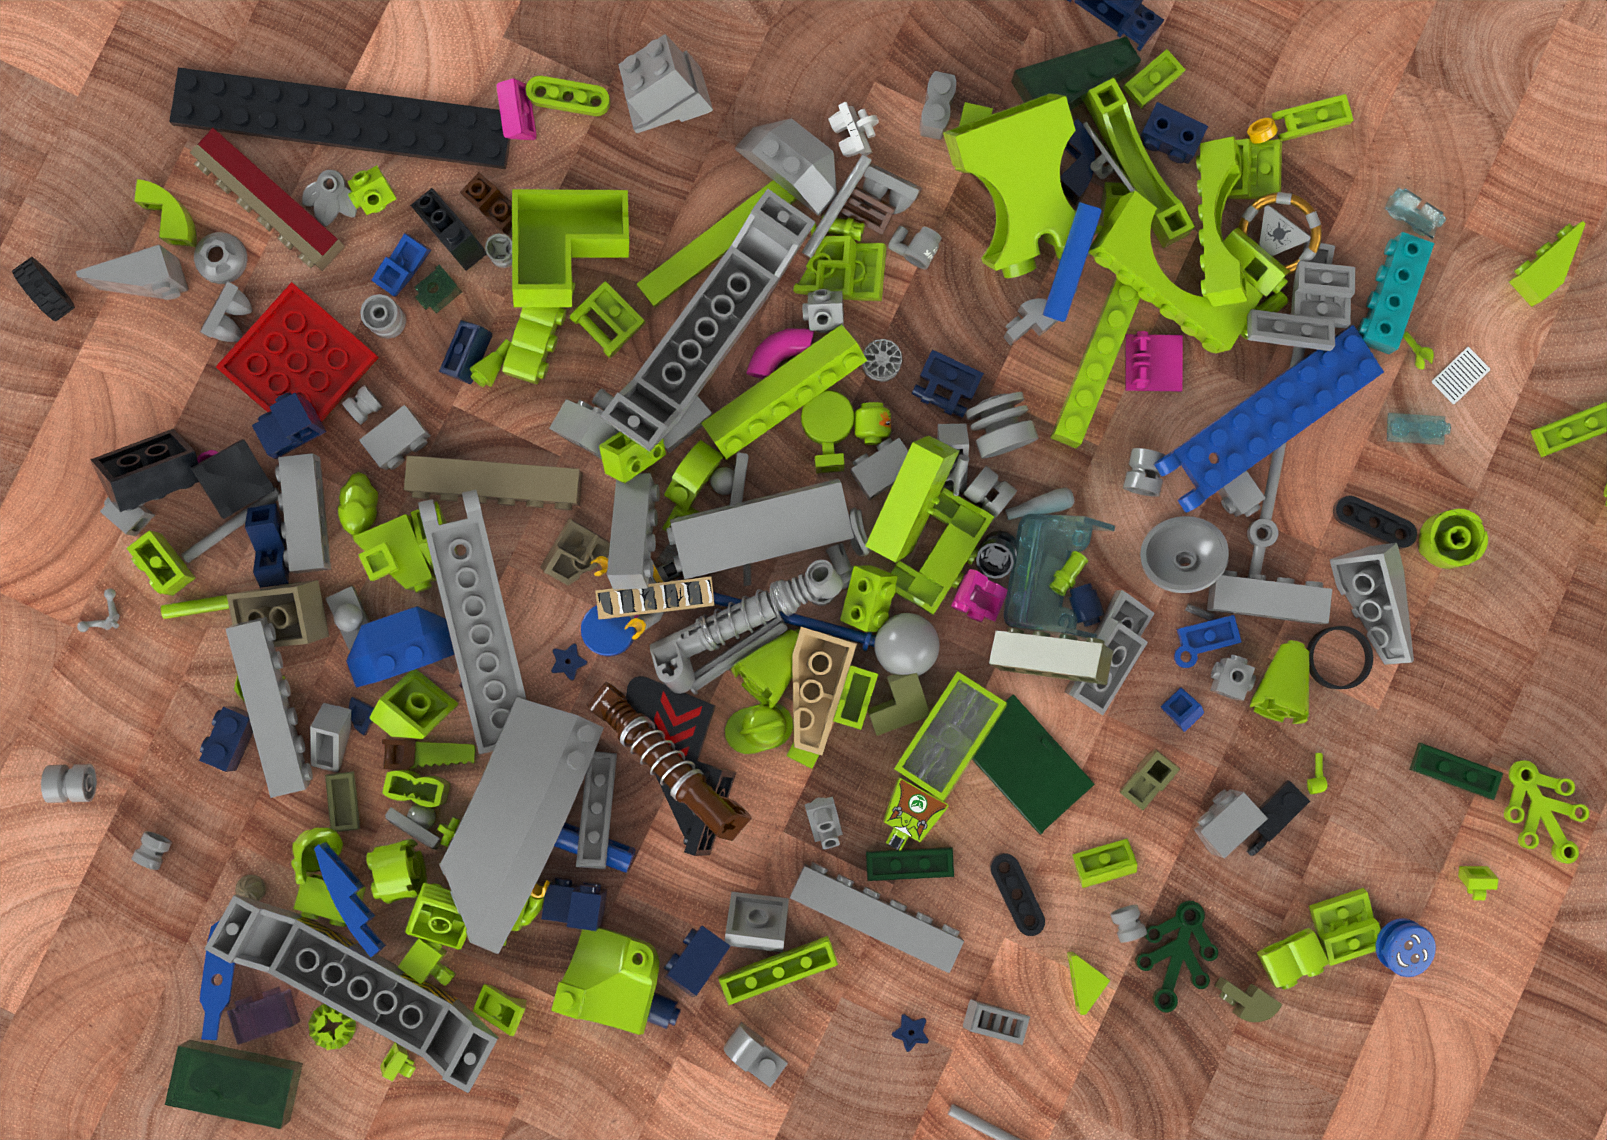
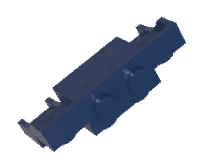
M1144 0L1074 1L1118 32V37L1125 34L1139 44L1137 47L1138 51H1141L1146 43L1153 38L1164 22L1163 18L1142 4Z

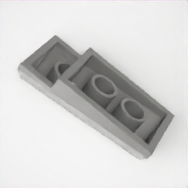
M1123 590L1115 591L1104 613L1105 615H1103L1092 637L1103 640L1104 645L1113 650L1107 685L1070 680L1065 690V693L1101 715H1104L1147 645L1148 642L1141 635L1155 614Z

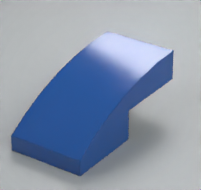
M404 233L391 256L385 257L371 281L396 297L420 268L431 249L411 235Z

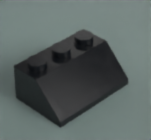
M175 429L90 459L110 501L119 512L136 509L143 503L162 499L169 493L179 489L190 488L199 482L191 470V467L199 464L195 450Z

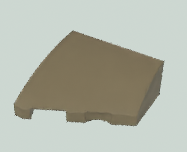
M569 518L540 568L544 573L569 586L578 580L582 573L591 571L598 566L597 563L590 564L592 560L599 556L606 558L609 556L610 542Z

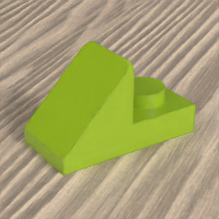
M484 984L473 1012L509 1036H514L526 1009V1000L510 997L494 986Z

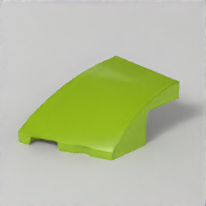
M825 236L818 246L815 255L808 261L807 269L801 280L794 285L793 291L798 294L808 295V293L819 289H827L829 291H842L844 300L882 301L887 247L884 243H856L851 236Z

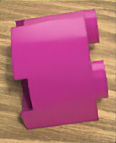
M969 569L963 576L951 607L967 613V617L978 622H983L984 618L995 622L1008 590L988 580V577L982 573Z

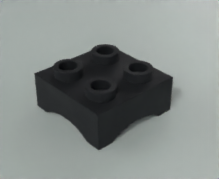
M243 439L191 467V470L223 519L275 490L248 444Z

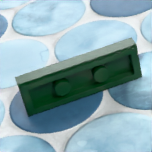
M1418 743L1409 769L1490 800H1495L1503 776L1502 772L1423 743Z
M953 847L902 849L901 851H866L867 881L954 877Z

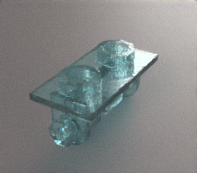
M1398 187L1393 195H1390L1384 209L1394 219L1403 220L1411 225L1413 230L1419 235H1427L1433 239L1437 227H1441L1447 219L1443 216L1444 212L1428 202L1419 210L1416 207L1422 199L1408 189L1404 188L1402 190Z
M1388 413L1387 442L1444 445L1445 434L1449 435L1451 431V424L1445 422V416Z

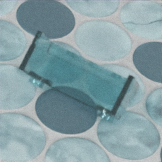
M1025 515L1018 525L1016 541L1019 550L1010 572L1004 607L1005 623L1014 628L1042 631L1058 636L1060 634H1067L1081 639H1087V637L1097 638V634L1076 629V613L1070 608L1062 607L1064 596L1055 593L1049 587V584L1054 580V573L1057 570H1061L1069 559L1071 552H1081L1088 547L1091 541L1092 530L1114 531L1115 525L1085 516Z

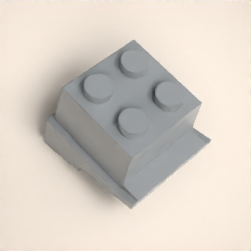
M666 34L651 41L646 47L626 57L623 62L618 64L633 129L636 133L678 119L684 122L713 110L701 67L687 50L682 52Z

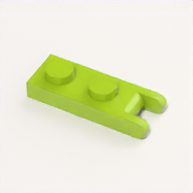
M1346 94L1271 114L1274 121L1283 118L1285 120L1288 132L1277 136L1281 142L1349 125L1354 121Z

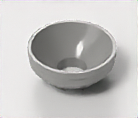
M224 232L208 234L202 238L195 248V266L199 273L212 283H231L243 274L247 266L246 248L240 240L231 234ZM213 247H221L223 249V257L218 262H211L209 260L208 253Z

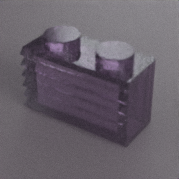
M278 986L262 992L263 998L253 1001L252 996H248L234 1002L235 1007L228 1010L227 1013L237 1045L290 1028L300 1022L290 988L281 991Z

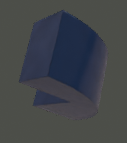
M1078 118L1073 122L1076 131L1070 137L1065 147V150L1076 161L1060 176L1064 195L1075 205L1081 199L1092 179L1091 163L1095 161L1092 139Z
M276 504L247 508L245 529L255 550L253 573L260 588L289 584V567H286L284 563V551L287 550L286 539L282 537V520Z

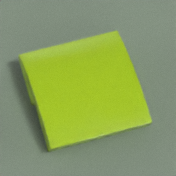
M1250 139L1236 140L1241 152L1242 175L1233 186L1228 199H1258L1267 194L1281 192V140H1268L1258 144L1252 143Z
M1364 888L1309 905L1320 944L1330 966L1376 951V940L1381 930L1379 922L1374 918L1368 892Z

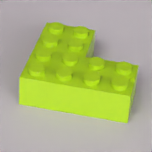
M512 189V292L514 307H572L571 258H629L628 190Z

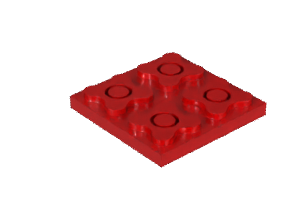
M291 282L217 364L216 368L266 412L271 411L269 406L275 404V400L279 396L289 392L292 394L297 393L311 402L322 422L379 357Z

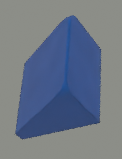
M1182 687L1160 706L1183 732L1190 728L1204 714L1202 706Z

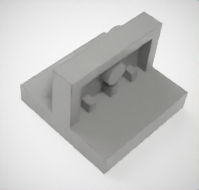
M731 892L725 942L734 947L783 952L789 898Z

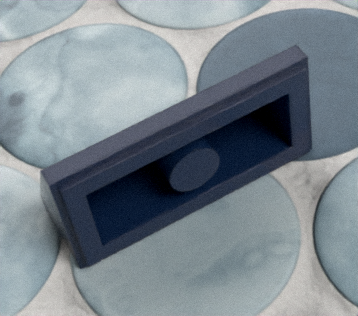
M460 320L439 372L464 383L472 384L473 379L470 376L473 373L470 371V367L483 359L492 338V332L482 326Z

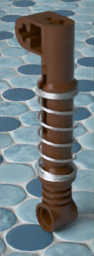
M605 682L587 703L588 708L616 731L620 743L624 747H631L630 753L638 754L641 757L640 764H647L651 768L650 774H657L661 778L660 784L668 785L671 788L670 795L679 803H685L718 838L733 841L752 819L751 815L740 804L732 799L718 795L706 783V777L702 771L695 769L693 762L685 761L684 753L682 751H675L674 743L665 740L664 733L660 730H655L654 723L642 713L638 714L627 703L625 695L615 686Z

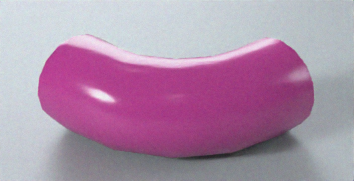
M787 328L769 335L756 347L748 364L746 374L759 379L766 378L777 370L779 364L784 359L797 356L810 347L814 331Z

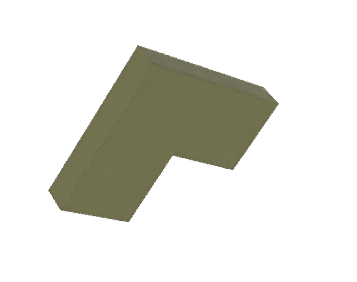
M917 673L908 675L893 674L887 677L894 699L867 709L876 736L929 716V709Z

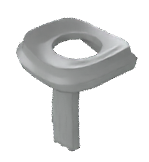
M853 508L850 510L849 516L854 536L851 539V545L856 554L863 557L867 556L872 550L865 547L868 539L863 527L861 509Z

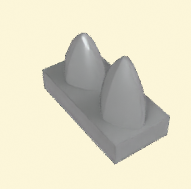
M873 163L868 166L864 173L866 178L863 190L881 199L888 188L891 189L889 204L896 207L893 214L901 213L909 208L922 190L921 187ZM863 200L865 204H867V205H869V206L873 205V204H871V203H869V202Z
M226 282L199 331L200 333L209 338L213 337L227 342H237L243 337L237 324L224 315L225 312L232 315H246L253 311L248 298L238 290L239 287Z

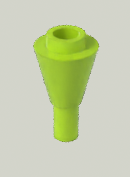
M505 339L495 352H492L470 367V371L473 373L470 377L481 387L485 385L493 386L511 342Z

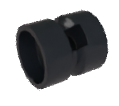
M999 530L991 532L984 538L976 558L977 567L982 574L989 578L997 579L1003 578L1010 573L1019 550L1014 536Z

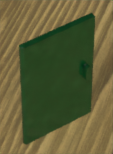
M1013 694L1005 701L1007 702L1006 708L972 760L1037 833L1041 835L1045 829L1095 784Z

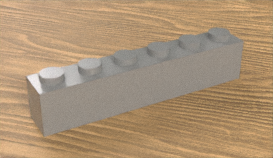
M267 617L231 625L226 628V633L270 798L305 790L309 786L310 780L313 779L310 764L304 761V739L302 735L298 736L295 725L298 724V717L295 708H290L288 697L291 695L287 679L283 680L280 669L283 668V660L280 652L275 651L273 640H276L274 626L272 623L268 624Z
M812 862L811 866L804 864L790 894V899L950 973L964 943L962 937L958 936L959 930L947 924H944L942 928L932 924V917L919 911L915 916L905 911L907 906L896 900L891 899L890 903L879 899L880 893L868 887H865L863 891L853 887L854 881L839 874L836 879L826 874L827 868L815 862Z

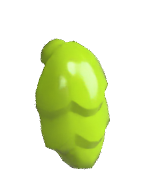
M360 472L352 474L347 483L340 489L338 517L343 529L352 536L368 530L376 519L378 491L371 485L370 480L365 474Z

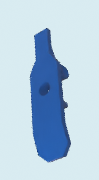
M219 921L215 923L213 926H211L208 941L212 936ZM207 950L199 999L205 1011L201 1039L217 1040L222 1011L225 1007H228L230 1002L236 963H229ZM217 974H220L223 978L220 985H216L214 982Z

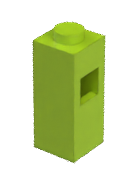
M1239 228L1234 229L1223 241L1230 254L1240 261L1246 273L1247 281L1267 297L1272 291L1278 294L1287 284L1288 280L1285 279V276L1290 271Z

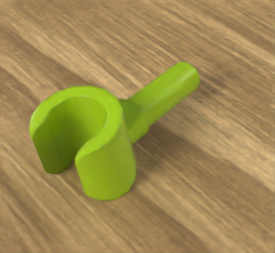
M1408 331L1404 332L1403 338L1416 354L1415 366L1423 370L1425 367L1424 359L1433 364V350L1429 347H1421Z
M1315 753L1316 778L1307 779V788L1310 794H1318L1327 789V781L1323 776V753Z

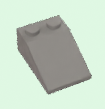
M161 245L76 271L78 278L104 291L164 300L178 298L181 295L180 293L188 291L179 258Z

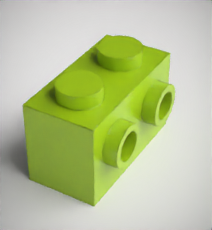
M618 432L599 445L605 474L623 483L633 479L640 472L666 455L663 439L649 452L622 432Z
M149 530L126 548L133 556V563L138 569L146 573L150 579V585L159 594L174 596L196 579L162 533Z
M872 565L854 566L840 621L865 632L878 631L889 619L888 612L896 592L898 576Z

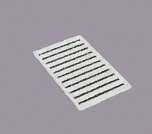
M1467 347L1432 380V383L1452 404H1455L1490 371V368Z

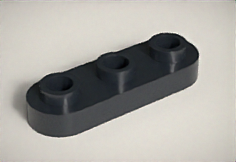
M1355 496L1342 497L1333 506L1334 518L1340 524L1385 544L1397 543L1398 549L1411 546L1417 539V529L1412 522ZM1344 506L1350 508L1351 514L1349 516L1343 513ZM1370 518H1374L1377 521L1375 528L1370 526ZM1397 530H1401L1403 533L1401 540L1395 535Z
M1008 853L997 854L990 862V872L1017 929L1026 936L1038 935L1044 929L1045 917L1018 860ZM1002 862L1009 864V870L1005 873L999 870V865ZM1018 888L1021 890L1022 895L1020 898L1014 899L1012 891ZM1028 915L1034 917V922L1031 925L1024 923V919Z

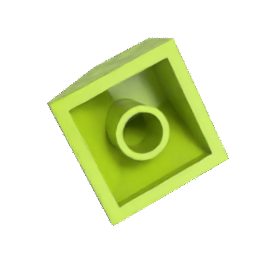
M414 669L379 699L369 719L391 737L423 739L459 703L421 672Z

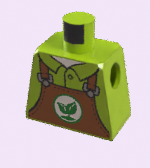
M898 777L883 820L884 823L893 827L886 843L901 851L908 837L921 842L949 805Z

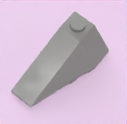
M1397 543L1369 546L1330 559L1341 595L1345 594L1352 605V613L1355 618H1360L1368 631V639L1384 665L1412 663L1414 657L1405 574Z

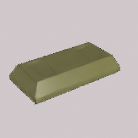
M354 771L325 775L330 828L336 832L360 829Z

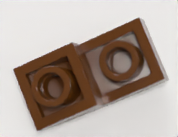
M478 172L460 193L490 222L506 234L512 228V201Z

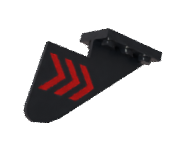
M644 676L633 678L627 686V703L638 714L642 713L654 723L655 730L662 731L665 735V740L674 743L675 751H682L684 753L685 761L693 762L695 769L702 771L706 777V783L718 795L728 798L736 772L698 761L716 705L686 693H674L665 684ZM656 774V778L660 784L661 778ZM660 784L684 836L683 843L686 845L684 853L693 856L710 855L716 835L685 803H679L670 795L671 788L668 785Z

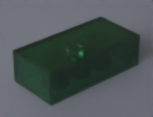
M188 1040L177 1048L165 1105L281 1129L291 1120L303 1063Z

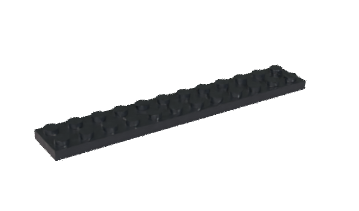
M179 67L169 120L173 126L203 130L214 128L218 132L506 169L510 139L505 138L503 135L501 114L498 109Z

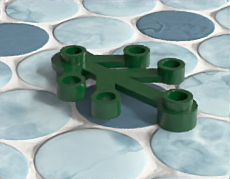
M1188 900L1180 903L1176 909L1175 916L1157 926L1153 924L1146 927L1147 934L1144 937L1151 943H1158L1163 935L1179 928L1177 938L1150 953L1141 952L1135 958V964L1139 969L1149 971L1153 968L1154 964L1170 957L1162 987L1158 988L1152 997L1153 1004L1162 1012H1171L1177 1007L1178 998L1174 993V988L1183 960L1191 974L1190 981L1193 986L1198 989H1205L1210 983L1209 976L1202 971L1188 944L1192 932L1200 945L1199 955L1204 960L1213 961L1218 956L1217 947L1210 942L1202 926L1205 919L1204 909L1195 901ZM1187 910H1193L1194 917L1191 920H1186L1185 918ZM1151 929H1157L1158 936L1155 939L1149 938L1148 934ZM1207 947L1213 948V954L1210 957L1204 955V950ZM1142 957L1149 958V964L1146 967L1140 965ZM1198 975H1204L1205 981L1201 985H1197L1195 981ZM1162 994H1168V1001L1161 1004L1159 997Z

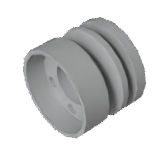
M1023 392L996 395L981 401L978 405L966 411L968 420L981 418V420L970 426L971 430L979 431L985 429L986 434L975 441L981 459L998 456L1038 440L1039 437L1033 421L1025 420L1019 422L1018 417L1029 410L1028 406L1024 405L1014 408L1015 405L1024 401Z

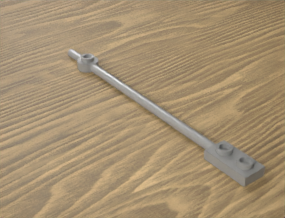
M1310 240L1304 243L1303 252L1309 246ZM1320 243L1317 254L1311 262L1332 264L1335 246ZM1293 347L1290 367L1303 359L1305 348ZM1286 443L1272 453L1264 494L1266 499L1263 500L1260 519L1252 522L1247 530L1248 540L1254 545L1249 574L1261 575L1265 549L1274 544L1278 538V528L1271 519ZM1258 529L1265 531L1264 539L1257 536Z

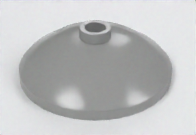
M1181 516L1165 520L1156 525L1145 537L1141 546L1140 557L1145 574L1155 585L1175 593H1192L1211 586L1222 576L1228 564L1229 549L1225 536L1215 525L1201 518ZM1183 563H1189V564H1190V565H1188V566H1181V564H1183Z

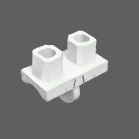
M847 102L838 105L840 111L836 112L828 120L835 133L838 134L845 129L849 131L850 137L839 142L842 154L846 157L859 153L865 156L871 154L872 150L864 131L868 138L876 135L873 127L879 123L877 115L868 116L866 110L861 109L858 111L859 120L853 106H848Z

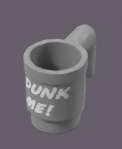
M899 226L889 242V249L902 255L912 265L924 270L928 269L931 260L939 249L942 237L936 231L928 227H922L921 231L916 233L910 245L907 246L902 242L909 231L905 227Z

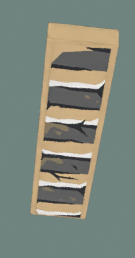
M712 577L648 584V588L613 590L612 588L595 590L599 620L715 606Z

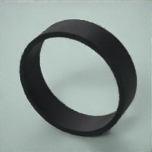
M1335 626L1323 629L1310 640L1307 646L1309 651V673L1316 682L1330 689H1350L1361 684L1371 672L1373 666L1372 647L1367 638L1354 628ZM1333 630L1346 631L1355 636L1361 643L1365 654V664L1361 674L1356 680L1344 686H1336L1325 681L1318 674L1313 660L1317 642L1323 635Z

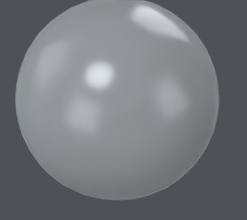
M900 613L890 617L879 628L875 637L874 647L879 663L887 672L892 675L917 673L920 676L934 665L939 654L940 643L934 626L927 619L913 613Z

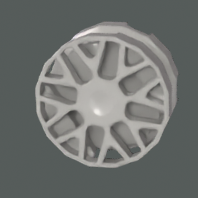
M878 339L869 343L863 353L867 359L862 364V369L866 376L871 380L887 382L893 379L898 374L902 363V353L899 347L886 339Z

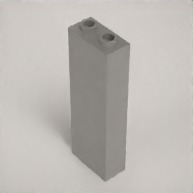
M839 479L670 519L671 527L666 528L670 545L676 544L678 555L673 556L677 573L683 572L684 579L854 538L842 484Z

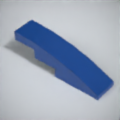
M326 842L318 844L314 850L322 877L335 907L352 935L371 958L386 945L367 925L375 915L356 894L365 885Z

